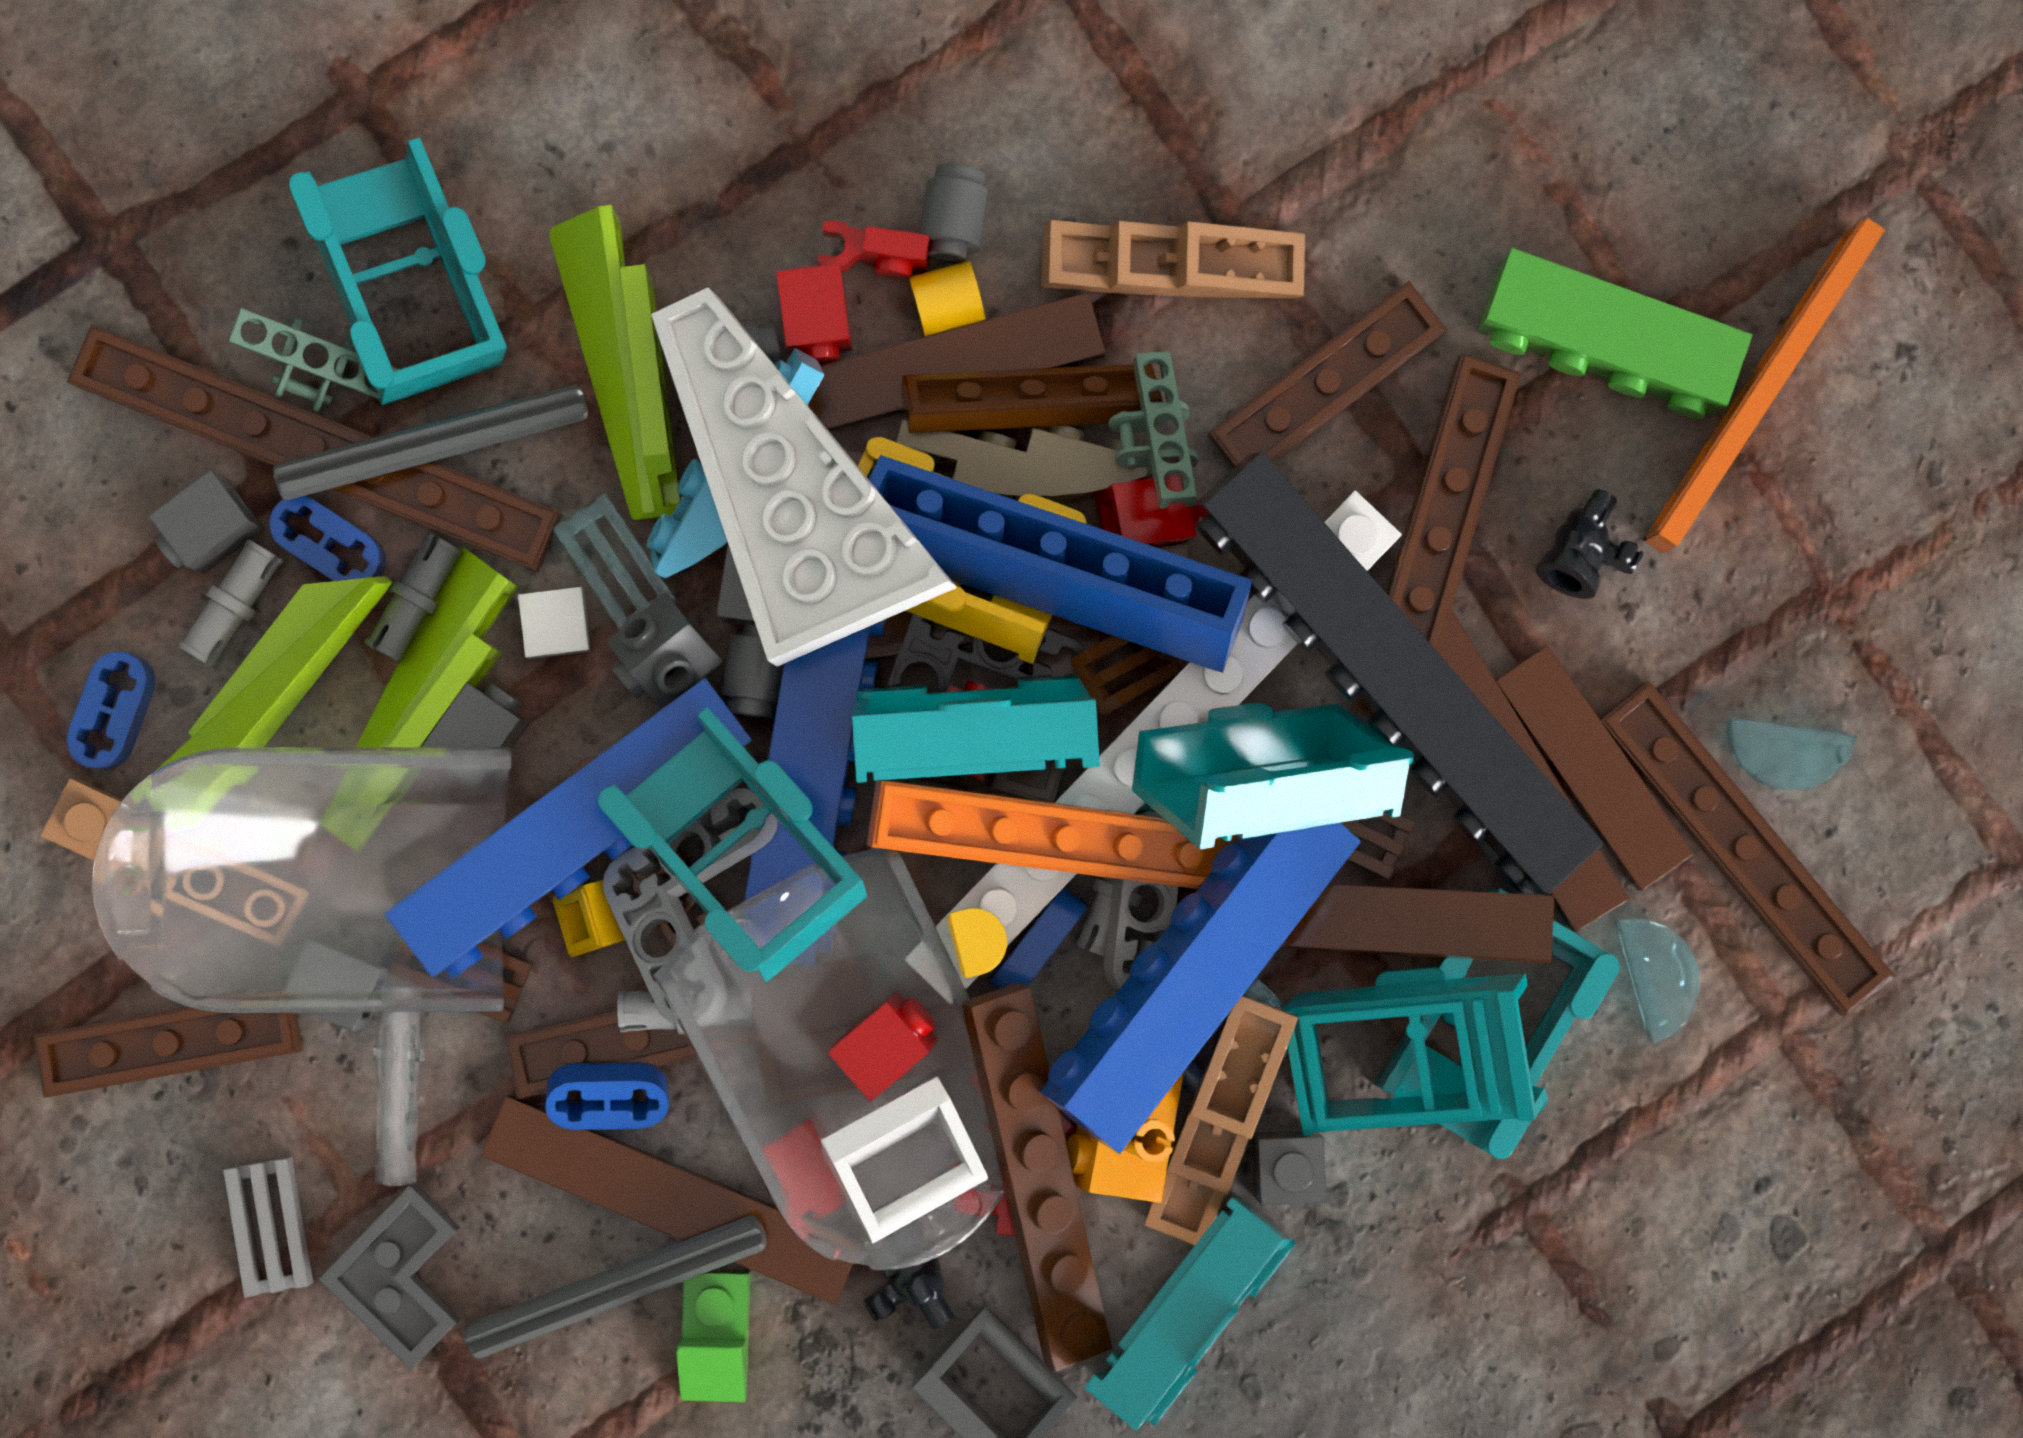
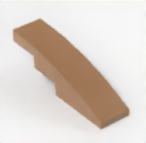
M1049 220L1043 224L1041 287L1181 297L1301 298L1304 296L1305 234L1190 221L1179 227L1120 220L1111 226Z
M1242 995L1228 1013L1173 1145L1172 1153L1169 1155L1161 1203L1151 1202L1144 1219V1226L1196 1245L1214 1222L1225 1194L1228 1195L1247 1143L1253 1137L1298 1021L1297 1015Z

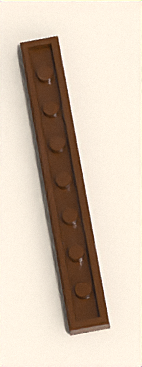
M93 324L90 325L67 380V383L272 466L283 461L373 438ZM434 461L331 488L341 494L538 573L562 517L559 511Z

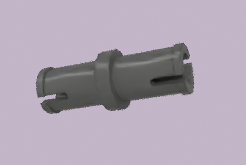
M428 532L423 537L424 541L401 581L393 580L392 585L388 589V592L393 595L371 634L364 641L365 645L387 657L389 656V658L398 663H401L402 656L425 615L433 616L439 604L434 599L457 559L463 553L455 546L441 538L437 539L436 536Z

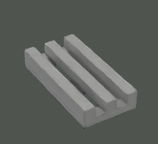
M293 1157L223 1170L244 1298L267 1292H280L289 1288L307 1287L313 1284ZM276 1173L293 1274L283 1275L267 1179L268 1174ZM246 1178H251L267 1274L266 1279L261 1278Z

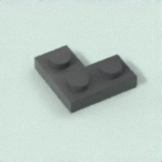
M413 1183L397 1197L318 1279L410 1370L461 1319L416 1275L420 1268L449 1240L460 1226L416 1183Z

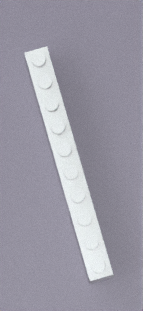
M1356 490L1325 521V524L1366 571L1402 535ZM1254 595L1247 602L1243 622L1223 673L1190 662L1099 756L1100 767L1088 768L1055 803L1135 814L1145 803L1132 791L1139 731L1208 722L1209 710L1239 705L1297 645L1282 625L1288 616L1272 598L1267 603H1264ZM996 863L949 913L966 908H982L990 911L1003 924L1008 946L1077 873ZM948 913L907 957L954 1002L978 976L965 978V975H961L947 922Z

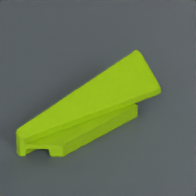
M612 205L598 206L555 225L549 232V238L631 518L636 521L658 519L663 513L669 516L672 515L681 499V495L677 493L679 480L662 347L651 316L652 313L657 311L653 278L645 264L626 266L620 219Z
M466 548L459 549L463 553L457 559L434 599L439 604L433 616L425 615L405 650L401 663H398L320 815L319 820L322 826L356 850L361 849L430 754V751L422 745L465 684L470 683L479 687L503 654V652L487 642L483 637L520 587Z
M386 576L303 584L189 730L188 733L192 737L145 781L157 808L168 826L173 829L199 822L235 774L248 769L393 582Z

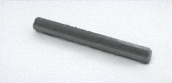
M572 384L283 461L273 466V476L281 497L285 500H291L584 421L588 417V407L580 386Z
M749 1215L472 1321L463 1330L465 1343L474 1358L480 1359L759 1253L767 1244L765 1230L757 1216Z

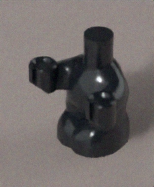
M1596 489L1587 500L1584 508H1575L1568 514L1567 521L1556 530L1552 548L1544 554L1536 566V574L1543 583L1565 595L1590 599L1595 597L1599 589L1601 580L1598 571L1602 563L1613 566L1623 573L1632 574L1643 556L1642 551H1637L1638 545L1632 541H1623L1618 546L1609 540L1608 529L1605 524L1617 503V499L1611 493Z
M918 1219L873 1244L871 1241L859 1249L866 1262L872 1266L880 1267L883 1275L888 1280V1283L882 1289L864 1299L865 1306L875 1322L894 1313L896 1310L895 1306L909 1301L912 1307L919 1305L932 1329H936L954 1318L952 1310L942 1295L944 1280L941 1274L939 1259L926 1246L924 1233Z

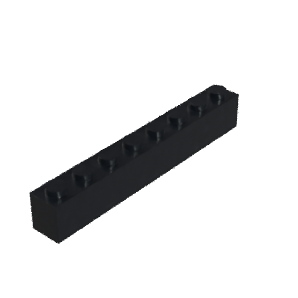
M1263 451L1248 454L1191 506L1202 518L1196 524V527L1205 540L1221 554L1228 549L1245 567L1239 575L1252 580L1250 591L1264 603H1267L1272 598L1288 616L1282 625L1294 641L1307 652H1310L1315 647L1331 665L1325 671L1331 683L1347 699L1352 701L1358 696L1373 713L1367 720L1370 727L1392 745L1397 747L1400 744L1403 748L1413 752V759L1416 763L1409 768L1413 776L1433 796L1437 797L1443 792L1457 808V811L1451 816L1453 821L1474 843L1479 845L1483 840L1486 841L1500 857L1493 863L1494 867L1514 889L1521 892L1526 887L1542 895H1549L1604 844Z

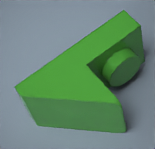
M711 1270L684 1281L682 1338L676 1347L681 1400L746 1402L751 1271Z

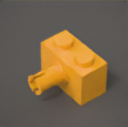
M1181 1074L1120 1154L1094 1139L1077 1124L1076 1133L1069 1137L1066 1144L1076 1187L1089 1193L1161 1203L1169 1155L1173 1150L1171 1144L1172 1141H1175L1173 1132L1184 1074Z

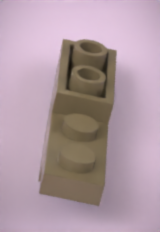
M903 419L896 443L930 455L935 464L954 468V480L1016 501L1025 494H1035L1059 504L1089 501L1095 499V496L1107 489L1111 484L1149 479L1153 476V474H1147L1146 466L1129 469L1127 467H1120L1115 463V454L1122 450L1121 440H1109L1108 447L1084 442L1085 433L1083 431L1066 425L1047 426L1046 431L1033 428L1027 452L1015 449L1016 440L988 431H980L978 439L954 433V431L909 433L907 421Z

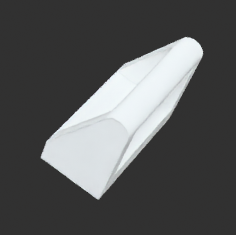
M938 1076L821 1140L822 1155L872 1244L988 1179L987 1173L958 1113ZM939 1121L962 1164L873 1213L851 1168L930 1124Z

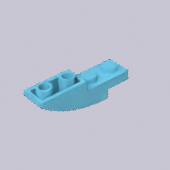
M794 348L787 362L778 360L774 365L808 405L825 374L817 359ZM693 459L681 477L677 493L683 496L671 516L663 513L659 517L647 541V548L652 550L650 557L653 571L664 578L696 564L728 542L701 461Z

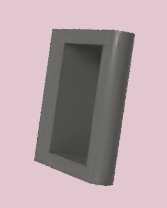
M984 1305L914 1376L912 1389L961 1438H1011L946 1373L947 1369L979 1334L1048 1403L1016 1438H1044L1075 1401L1077 1396Z

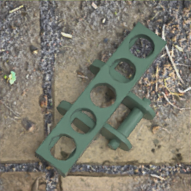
M240 308L228 343L273 359L278 364L285 366L282 376L274 374L271 381L272 384L278 386L275 397L280 398L285 390L314 401L313 411L318 413L322 403L330 405L332 396L326 394L330 383L335 386L341 385L379 400L377 389L365 384V372L357 353L351 351L353 343L350 337L346 336L341 347L300 331L303 319L294 316L289 327ZM248 321L265 328V339L257 344L242 338L240 331L244 322ZM277 333L287 336L281 352L273 350L272 339ZM295 341H297V349L292 355H290ZM309 344H320L326 349L328 360L323 367L312 368L305 363L303 351ZM348 360L358 364L359 367L358 373L353 379L342 376ZM293 367L322 377L319 389L289 378ZM392 367L394 372L400 370L398 368Z
M1170 351L1136 353L1133 367L1141 410L1134 412L1121 411L1108 421L1109 429L1119 433L1122 450L1115 454V463L1120 467H1127L1129 469L1146 466L1147 474H1153L1159 509L1168 508L1169 503L1185 502V507L1192 506L1197 499L1192 468L1199 461L1197 452L1194 449L1188 448L1183 421L1188 419L1190 412L1188 405L1185 402L1179 401ZM1150 363L1159 364L1162 379L1155 380L1149 378L1145 374L1144 366ZM1157 390L1164 391L1166 402L1151 403L1149 394ZM1169 420H1172L1177 427V431L1172 435H1162L1154 428V426L1166 425ZM1147 431L1150 445L1136 447L1133 432ZM1165 446H1173L1177 448L1160 450L1162 447ZM1171 474L1180 475L1183 491L1174 492L1166 487L1164 478Z

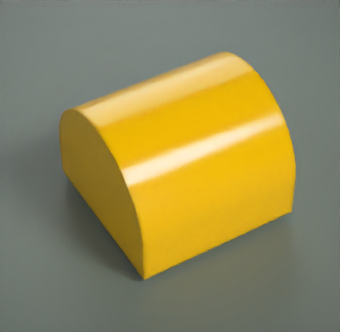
M970 260L909 277L924 337L986 321L980 292Z
M603 880L579 886L560 900L553 896L552 901L568 954L571 958L626 941L605 897Z
M966 908L949 913L947 922L961 975H965V978H970L993 970L1003 959L1007 948L1006 931L998 917L982 908Z

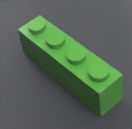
M1511 248L1500 261L1476 328V332L1490 336L1488 343L1501 351L1515 355H1524L1526 350L1550 358L1548 365L1557 371L1573 376H1584L1586 371L1609 379L1608 387L1618 393L1635 398H1643L1645 393L1669 401L1667 408L1672 412L1692 419H1704L1705 414L1713 416L1728 406L1753 334L1515 248Z

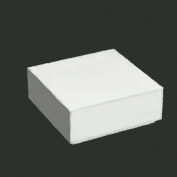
M575 587L518 595L525 658L535 659L592 651L584 588Z

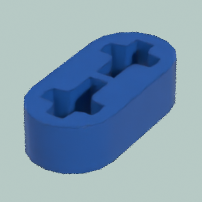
M306 496L291 500L283 499L274 507L270 516V532L273 539L297 558L333 581L382 577L386 567V555L382 545L375 538L343 517ZM311 510L312 514L310 515L309 522L325 533L319 543L301 534L292 541L291 537L293 536L294 528L288 524L290 516L293 513L305 516ZM337 542L352 550H357L363 543L366 547L363 550L362 556L369 564L363 572L352 569L346 576L343 572L346 569L347 563L331 552Z
M115 651L99 658L90 670L70 724L66 741L71 756L84 767L103 770L116 768L125 762L132 752L153 696L156 682L154 671L145 659L135 654ZM127 664H129L128 675L136 679V686L133 691L122 690L118 695L115 706L112 707L117 693V686L109 682V676L112 671L123 672ZM110 714L111 717L106 728V736L114 740L113 748L111 751L100 750L96 757H94L95 746L87 742V735L90 730L101 731Z
M1064 887L1050 901L989 983L997 989L1018 982L1028 986L1082 916L1088 904Z
M577 1063L564 1065L550 1075L546 1084L545 1109L547 1116L554 1124L563 1129L610 1130L648 1128L659 1123L667 1114L669 1107L667 1077L659 1068L646 1063ZM633 1090H646V1101L633 1102ZM568 1091H581V1103H569Z

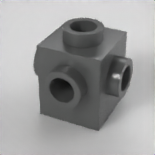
M666 592L641 613L629 618L621 629L606 641L621 661L612 669L619 680L636 699L647 692L661 709L696 685L723 662L699 630Z

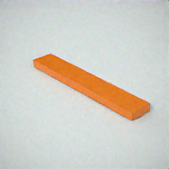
M1865 218L1843 233L1645 534V543L1662 554L1679 545L1886 229L1869 218Z
M876 780L867 845L881 849L1198 889L1212 872L1211 864L1218 852L1227 844L1235 842L1239 836L1232 835L1231 841H1224L1220 837L1215 838L1214 847L1199 849L1163 817L897 781Z

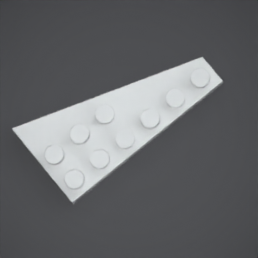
M705 288L651 314L769 662L778 667L957 588L711 289Z

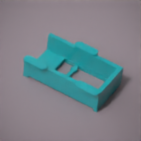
M420 137L408 141L405 159L320 186L316 185L310 171L296 173L290 178V193L308 235L316 241L351 326L350 338L369 383L378 391L381 405L501 366L507 346L477 276L484 269L485 256L466 212L457 207L449 208ZM424 219L435 248L420 247L414 255L352 274L340 245ZM440 258L475 345L394 372L357 284L416 265L428 267L434 259Z
M1078 675L1018 680V687L927 693V686L918 685L871 688L856 691L852 726L857 783L867 782L869 772H873V778L876 781L1046 769L1045 760H1054L1055 768H1065V759L1080 758L1083 768L1100 767L1096 699L1091 698Z
M1262 703L1221 707L1209 710L1208 722L1139 731L1132 791L1199 849L1214 847L1215 838L1219 837L1224 841H1231L1232 835H1238L1244 839L1383 816L1384 812L1391 817H1398L1401 814L1409 764L1413 762L1414 757L1413 752L1392 745L1337 703L1273 712L1270 706Z
M706 707L697 715L704 732L628 795H625L614 783L599 794L598 804L628 841L636 848L648 847L707 914L705 918L707 931L737 966L746 972L756 970L767 983L867 897V892L859 875L808 820L813 810L809 798L777 763L764 761L758 764L712 711ZM743 781L764 805L760 809L750 810L746 814V820L688 868L668 843ZM772 813L831 879L835 886L760 949L696 876L752 829L758 830L762 828L766 822L765 818Z
M1489 888L1487 891L1494 893H1508L1501 888ZM1554 920L1552 956L1572 968L1525 1046L1532 1086L1537 1084L1575 1017L1587 1019L1594 1015L1620 970L1619 961L1615 956ZM1445 958L1441 962L1439 969L1445 973L1447 980L1462 979L1465 977L1474 959ZM1454 1014L1420 1015L1421 1021L1427 1026L1424 1042L1442 1015L1446 1023L1454 1025ZM1406 1032L1385 1068L1379 1073L1373 1083L1395 1098L1422 1096L1413 1039L1409 1038ZM1425 1045L1433 1095L1467 1093L1463 1068ZM1502 1119L1444 1123L1440 1125L1493 1157L1505 1159L1513 1153L1531 1121Z
M1437 967L1384 971L1377 977L1375 986L1298 993L1283 1010L1298 1016V1021L1287 1047L1303 1136H1313L1315 1132L1502 1119H1518V1121L1535 1120L1538 1113L1546 1107L1548 1096L1545 1092V1087L1532 1086L1518 1004V999L1528 986L1526 973L1447 980L1445 973ZM1454 1014L1467 1093L1433 1095L1424 1042L1427 1026L1421 1021L1420 1015ZM1409 1016L1410 1023L1407 1025L1406 1033L1409 1038L1413 1039L1422 1096L1386 1099L1374 1097L1329 1101L1316 1024Z
M1232 1197L1226 1205L1234 1212L1221 1211L1120 1341L1118 1346L1122 1349L1109 1355L1106 1361L1113 1366L1112 1369L1108 1368L1094 1374L1084 1387L1135 1431L1141 1427L1144 1421L1150 1422L1153 1426L1160 1421L1198 1371L1195 1366L1237 1314L1242 1302L1248 1295L1253 1299L1257 1296L1297 1244L1241 1198Z

